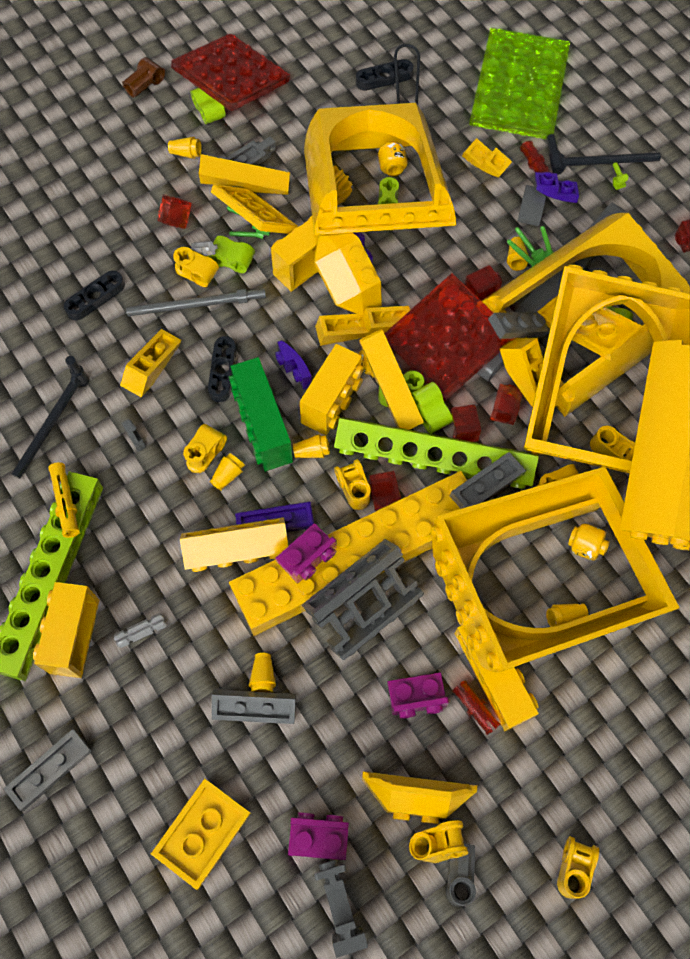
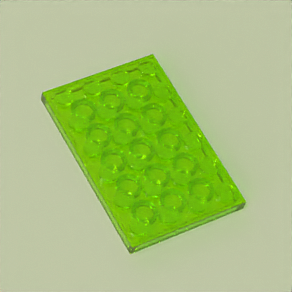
M490 28L469 125L546 139L548 135L554 134L570 41Z

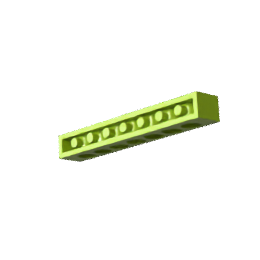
M345 417L339 418L334 448L340 449L339 453L354 455V452L364 453V458L378 460V456L388 458V462L392 464L402 465L403 461L412 463L414 468L424 470L427 469V466L436 467V471L443 474H451L452 471H462L465 478L469 479L483 470L477 466L479 458L483 456L489 457L492 464L510 452L526 470L523 476L510 484L512 487L525 489L526 485L533 486L539 458L538 455ZM362 432L368 436V443L361 446L356 443L355 436L357 433ZM381 438H390L393 442V447L390 450L381 449L379 446ZM407 442L415 443L418 448L417 452L413 455L406 454L403 450L404 444ZM432 447H438L442 451V456L437 460L429 458L427 454L428 450ZM456 452L466 454L467 458L463 464H455L452 461V457Z
M70 471L67 475L72 500L79 498V502L75 504L77 507L75 515L80 531L77 536L71 538L63 537L62 529H60V519L55 513L56 501L50 507L49 520L40 531V541L37 548L31 552L30 565L27 572L23 573L20 578V588L17 596L9 604V614L6 622H3L0 626L1 675L21 681H26L34 662V648L36 644L40 643L42 635L40 624L42 618L46 617L49 607L47 605L48 593L50 590H53L55 582H66L103 491L101 483L96 478ZM65 505V511H66V515H67V518H68V513H67V509H66V505ZM60 544L58 551L50 553L53 546ZM50 568L47 576L40 577L44 569ZM40 592L38 600L30 602L32 595ZM26 617H30L29 623L25 627L20 628L21 621ZM19 642L18 650L10 654V647L14 643Z

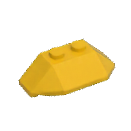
M354 233L318 235L314 264L335 305L359 315H364L366 308L382 306L381 281L360 239Z
M364 771L362 773V781L387 813H393V819L410 821V815L422 817V823L439 824V819H446L477 792L478 786Z

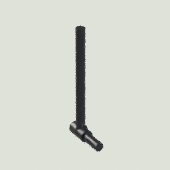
M550 134L546 138L550 152L549 160L552 173H557V175L563 173L567 166L655 162L661 159L660 152L565 157L558 150L555 135Z
M68 356L65 359L70 369L71 381L11 473V475L18 479H21L77 388L86 386L89 383L86 372L73 356Z

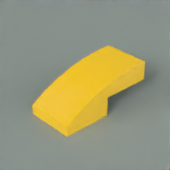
M477 138L462 155L463 158L477 168L496 177H500L512 163L500 150L495 148L492 152Z

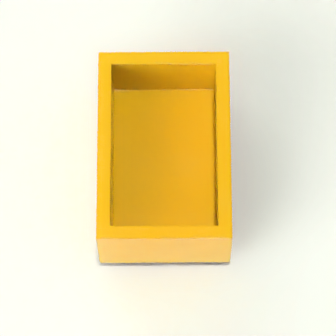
M312 216L301 226L295 227L286 237L277 240L271 247L273 275L291 292L318 272L314 264L318 235H314Z
M335 344L300 400L301 424L323 435H327L330 429L334 430L339 423V414L342 410H347L352 399L350 396L353 391L357 392L363 382L361 375L364 367L362 366L361 355Z
M55 582L53 590H50L48 593L47 605L49 607L46 617L42 618L40 624L42 635L40 643L36 644L34 648L33 659L35 660V665L49 674L82 678L100 602L88 586Z

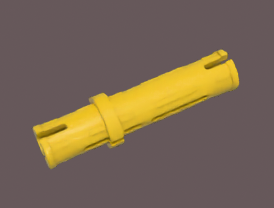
M56 462L48 467L57 504L55 513L60 519L63 537L71 538L80 533L75 515L77 507L72 501L65 464ZM60 482H61V485H62L63 494H62V492H61ZM65 505H66V509H67V513H68V518H67L66 511H65Z

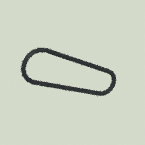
M402 44L396 48L394 53L397 104H400L397 53L403 47H410L417 53L415 103L418 105L420 52L411 44Z

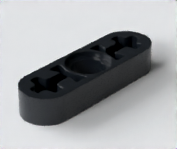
M407 59L397 60L399 83L410 80L413 76V63ZM394 61L364 68L356 73V86L363 91L396 84ZM388 73L390 76L382 77L379 74Z
M108 271L68 298L64 303V310L71 320H81L118 295L125 287L122 275L117 271ZM92 292L101 293L97 299L88 298ZM74 306H76L77 308H80V309L76 311L75 309H72V308H73Z
M228 336L219 337L214 343L208 392L210 398L215 402H224L231 394L228 376L232 375L230 366L235 364L236 345L235 341ZM224 345L229 346L226 350V357H223L222 353ZM219 365H227L229 367L226 373L220 374L216 372V368ZM218 381H222L223 387L220 394H217L215 391L218 390Z

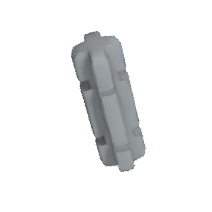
M212 241L191 243L192 248H190L206 256L214 255L218 246L217 244L214 245Z
M158 613L152 616L149 621L145 619L128 627L127 631L122 630L115 633L114 640L119 648L125 647L130 644V641L135 642L152 634L155 629L159 631L165 628L166 621L163 615Z

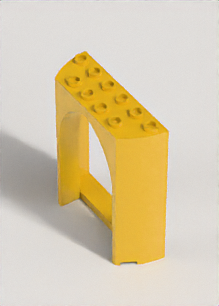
M416 103L320 108L317 110L308 127L304 145L314 235L456 226L455 210L423 112ZM388 142H397L404 147L412 146L417 151L432 201L337 207V188L331 157L332 151L381 148Z
M616 213L596 223L478 303L476 307L489 322L488 318L493 313L506 312L504 309L563 270L564 266H568L583 258L600 255L622 258L642 282H654L658 284L657 287L664 289L668 287L680 288L683 290L682 293L690 294V286L629 213ZM644 322L642 323L643 333L611 361L601 356L565 384L562 380L560 381L556 407L564 417L651 354L654 341ZM512 338V339H503V340L508 344L509 342H511V341L514 340L515 338Z
M578 265L564 266L524 450L532 451L531 453L536 455L545 454L593 466H605L607 469L630 474L632 463L630 460L547 442L568 347L578 328L591 314L603 308L624 304L641 318L654 342L683 340V343L690 344V294L682 293L683 290L676 287L660 288L654 282H633V279L627 276L611 277L608 276L607 272L600 270L584 271Z
M683 340L653 342L620 530L631 532L630 537L647 540V537H651L652 543L668 545L670 542L673 545L672 548L689 551L690 344L683 343Z
M605 466L437 516L434 527H431L433 557L436 561L435 568L437 574L443 577L446 584L445 590L448 599L453 601L455 605L457 620L461 626H464L467 633L468 646L472 652H475L480 665L492 672H502L680 608L645 541L630 537L631 532L620 530L624 501ZM601 507L646 596L565 624L547 628H530L506 622L484 609L473 586L472 578L479 557L494 544L522 533L597 511Z

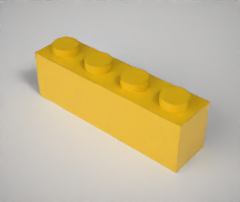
M283 517L181 533L180 544L185 570L192 569L193 572L206 570L207 566L211 565L228 567L233 565V562L242 560L244 563H254L259 561V558L269 556V559H275L288 547V540Z
M464 626L457 627L454 634L504 731L538 715V703L533 694H528L524 687L525 679L521 671L513 667L502 672H492L482 667L475 652H472L468 646L467 633Z

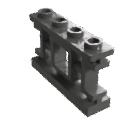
M386 539L302 604L306 612L312 617L314 623L320 628L328 622L332 624L337 633L327 640V643L331 650L342 660L353 655L357 649L368 640L374 638L379 631L395 621L402 612L414 605L424 595L422 589L417 587L416 580L409 576H406L403 580L399 578L395 569L405 560L402 557L403 554L400 548ZM382 571H385L388 577L378 583L375 577ZM394 586L397 592L387 598L385 592ZM369 589H372L378 600L360 614L353 602ZM343 603L347 610L336 617L333 611ZM353 619L356 625L346 632L343 626Z
M337 860L319 865L320 872L315 873L314 876L316 881L325 878L324 888L336 933L332 934V944L336 958L368 948L361 925L355 926L344 882L339 877V873L347 871L346 865H338Z

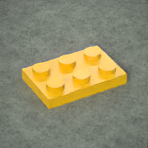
M204 778L151 855L193 888L199 890L251 813Z

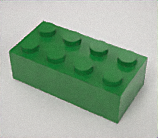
M259 357L231 365L232 375L228 376L234 401L238 404V411L242 422L245 424L248 440L252 443L257 465L262 464L266 472L293 463L291 441Z

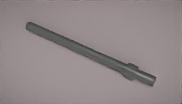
M240 289L235 293L126 307L128 316L232 302L242 304L248 303V300L266 298L265 289L250 291Z

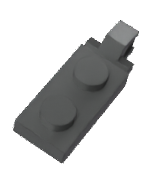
M271 136L262 142H255L253 140L225 159L258 166L276 151V142Z

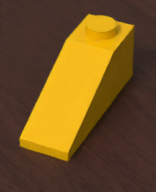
M161 329L126 364L120 386L142 397L155 383L182 340Z
M515 338L500 348V352L507 373L533 408L543 363L542 352L537 338Z

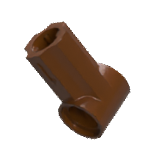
M144 57L139 61L137 70L122 82L123 88L127 91L128 95L134 98L149 85L160 84L164 79L165 70L148 57Z

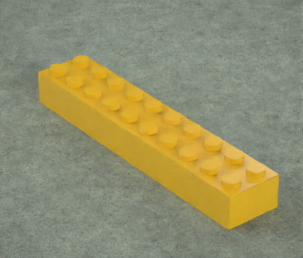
M462 471L328 534L329 538L334 537L337 540L336 553L328 562L322 561L316 566V572L306 581L302 579L297 584L276 560L230 581L231 590L253 636L306 611L302 606L304 602L384 539L400 548L403 554L402 557L405 560L404 562L432 549L431 527H434L437 516L460 509L452 500L450 494L454 489L467 481Z

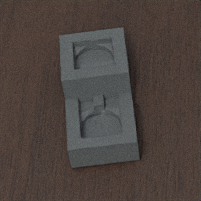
M526 185L517 222L535 226L540 225L546 195L537 191L535 186Z

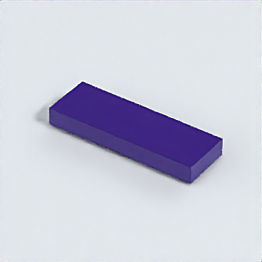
M311 502L235 513L237 525L284 517L286 532L308 529L314 524Z

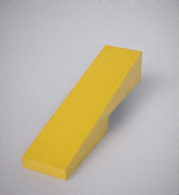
M203 154L200 156V184L239 186L257 193L284 195L289 193L290 172Z
M409 306L366 308L364 315L319 316L315 327L320 346L364 338L380 329L383 330L384 334L412 329L415 324Z
M380 329L360 339L359 342L375 380L381 388L397 428L410 430L424 423L383 330Z

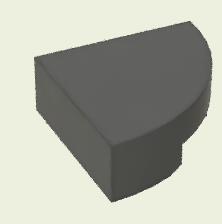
M129 419L122 422L121 424L137 451L145 449L146 445L136 431L133 422Z

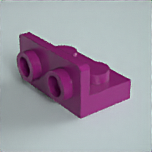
M314 523L281 552L275 560L298 584L302 579L306 581L312 577L317 570L315 567L322 561L328 562L335 555L337 540L334 537L329 538Z
M441 673L387 681L392 714L399 715L400 719L414 717L416 712L424 710L427 711V714L443 712V707L449 704L448 697L445 696Z
M298 812L297 818H291L288 855L346 860L349 823L343 822V816L326 815L325 821L314 820L315 814Z

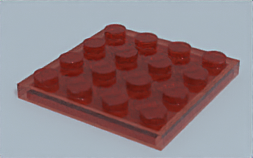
M231 33L171 60V68L231 112L288 83L290 74L281 67L272 63L265 56Z
M453 273L384 333L390 347L413 371L422 374L426 385L434 382L439 387L444 402L500 353V348L515 339H499L488 320L493 312Z

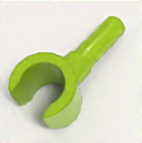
M614 163L613 168L616 177L613 178V186L616 190L626 187L625 182L629 176L621 172L618 163Z

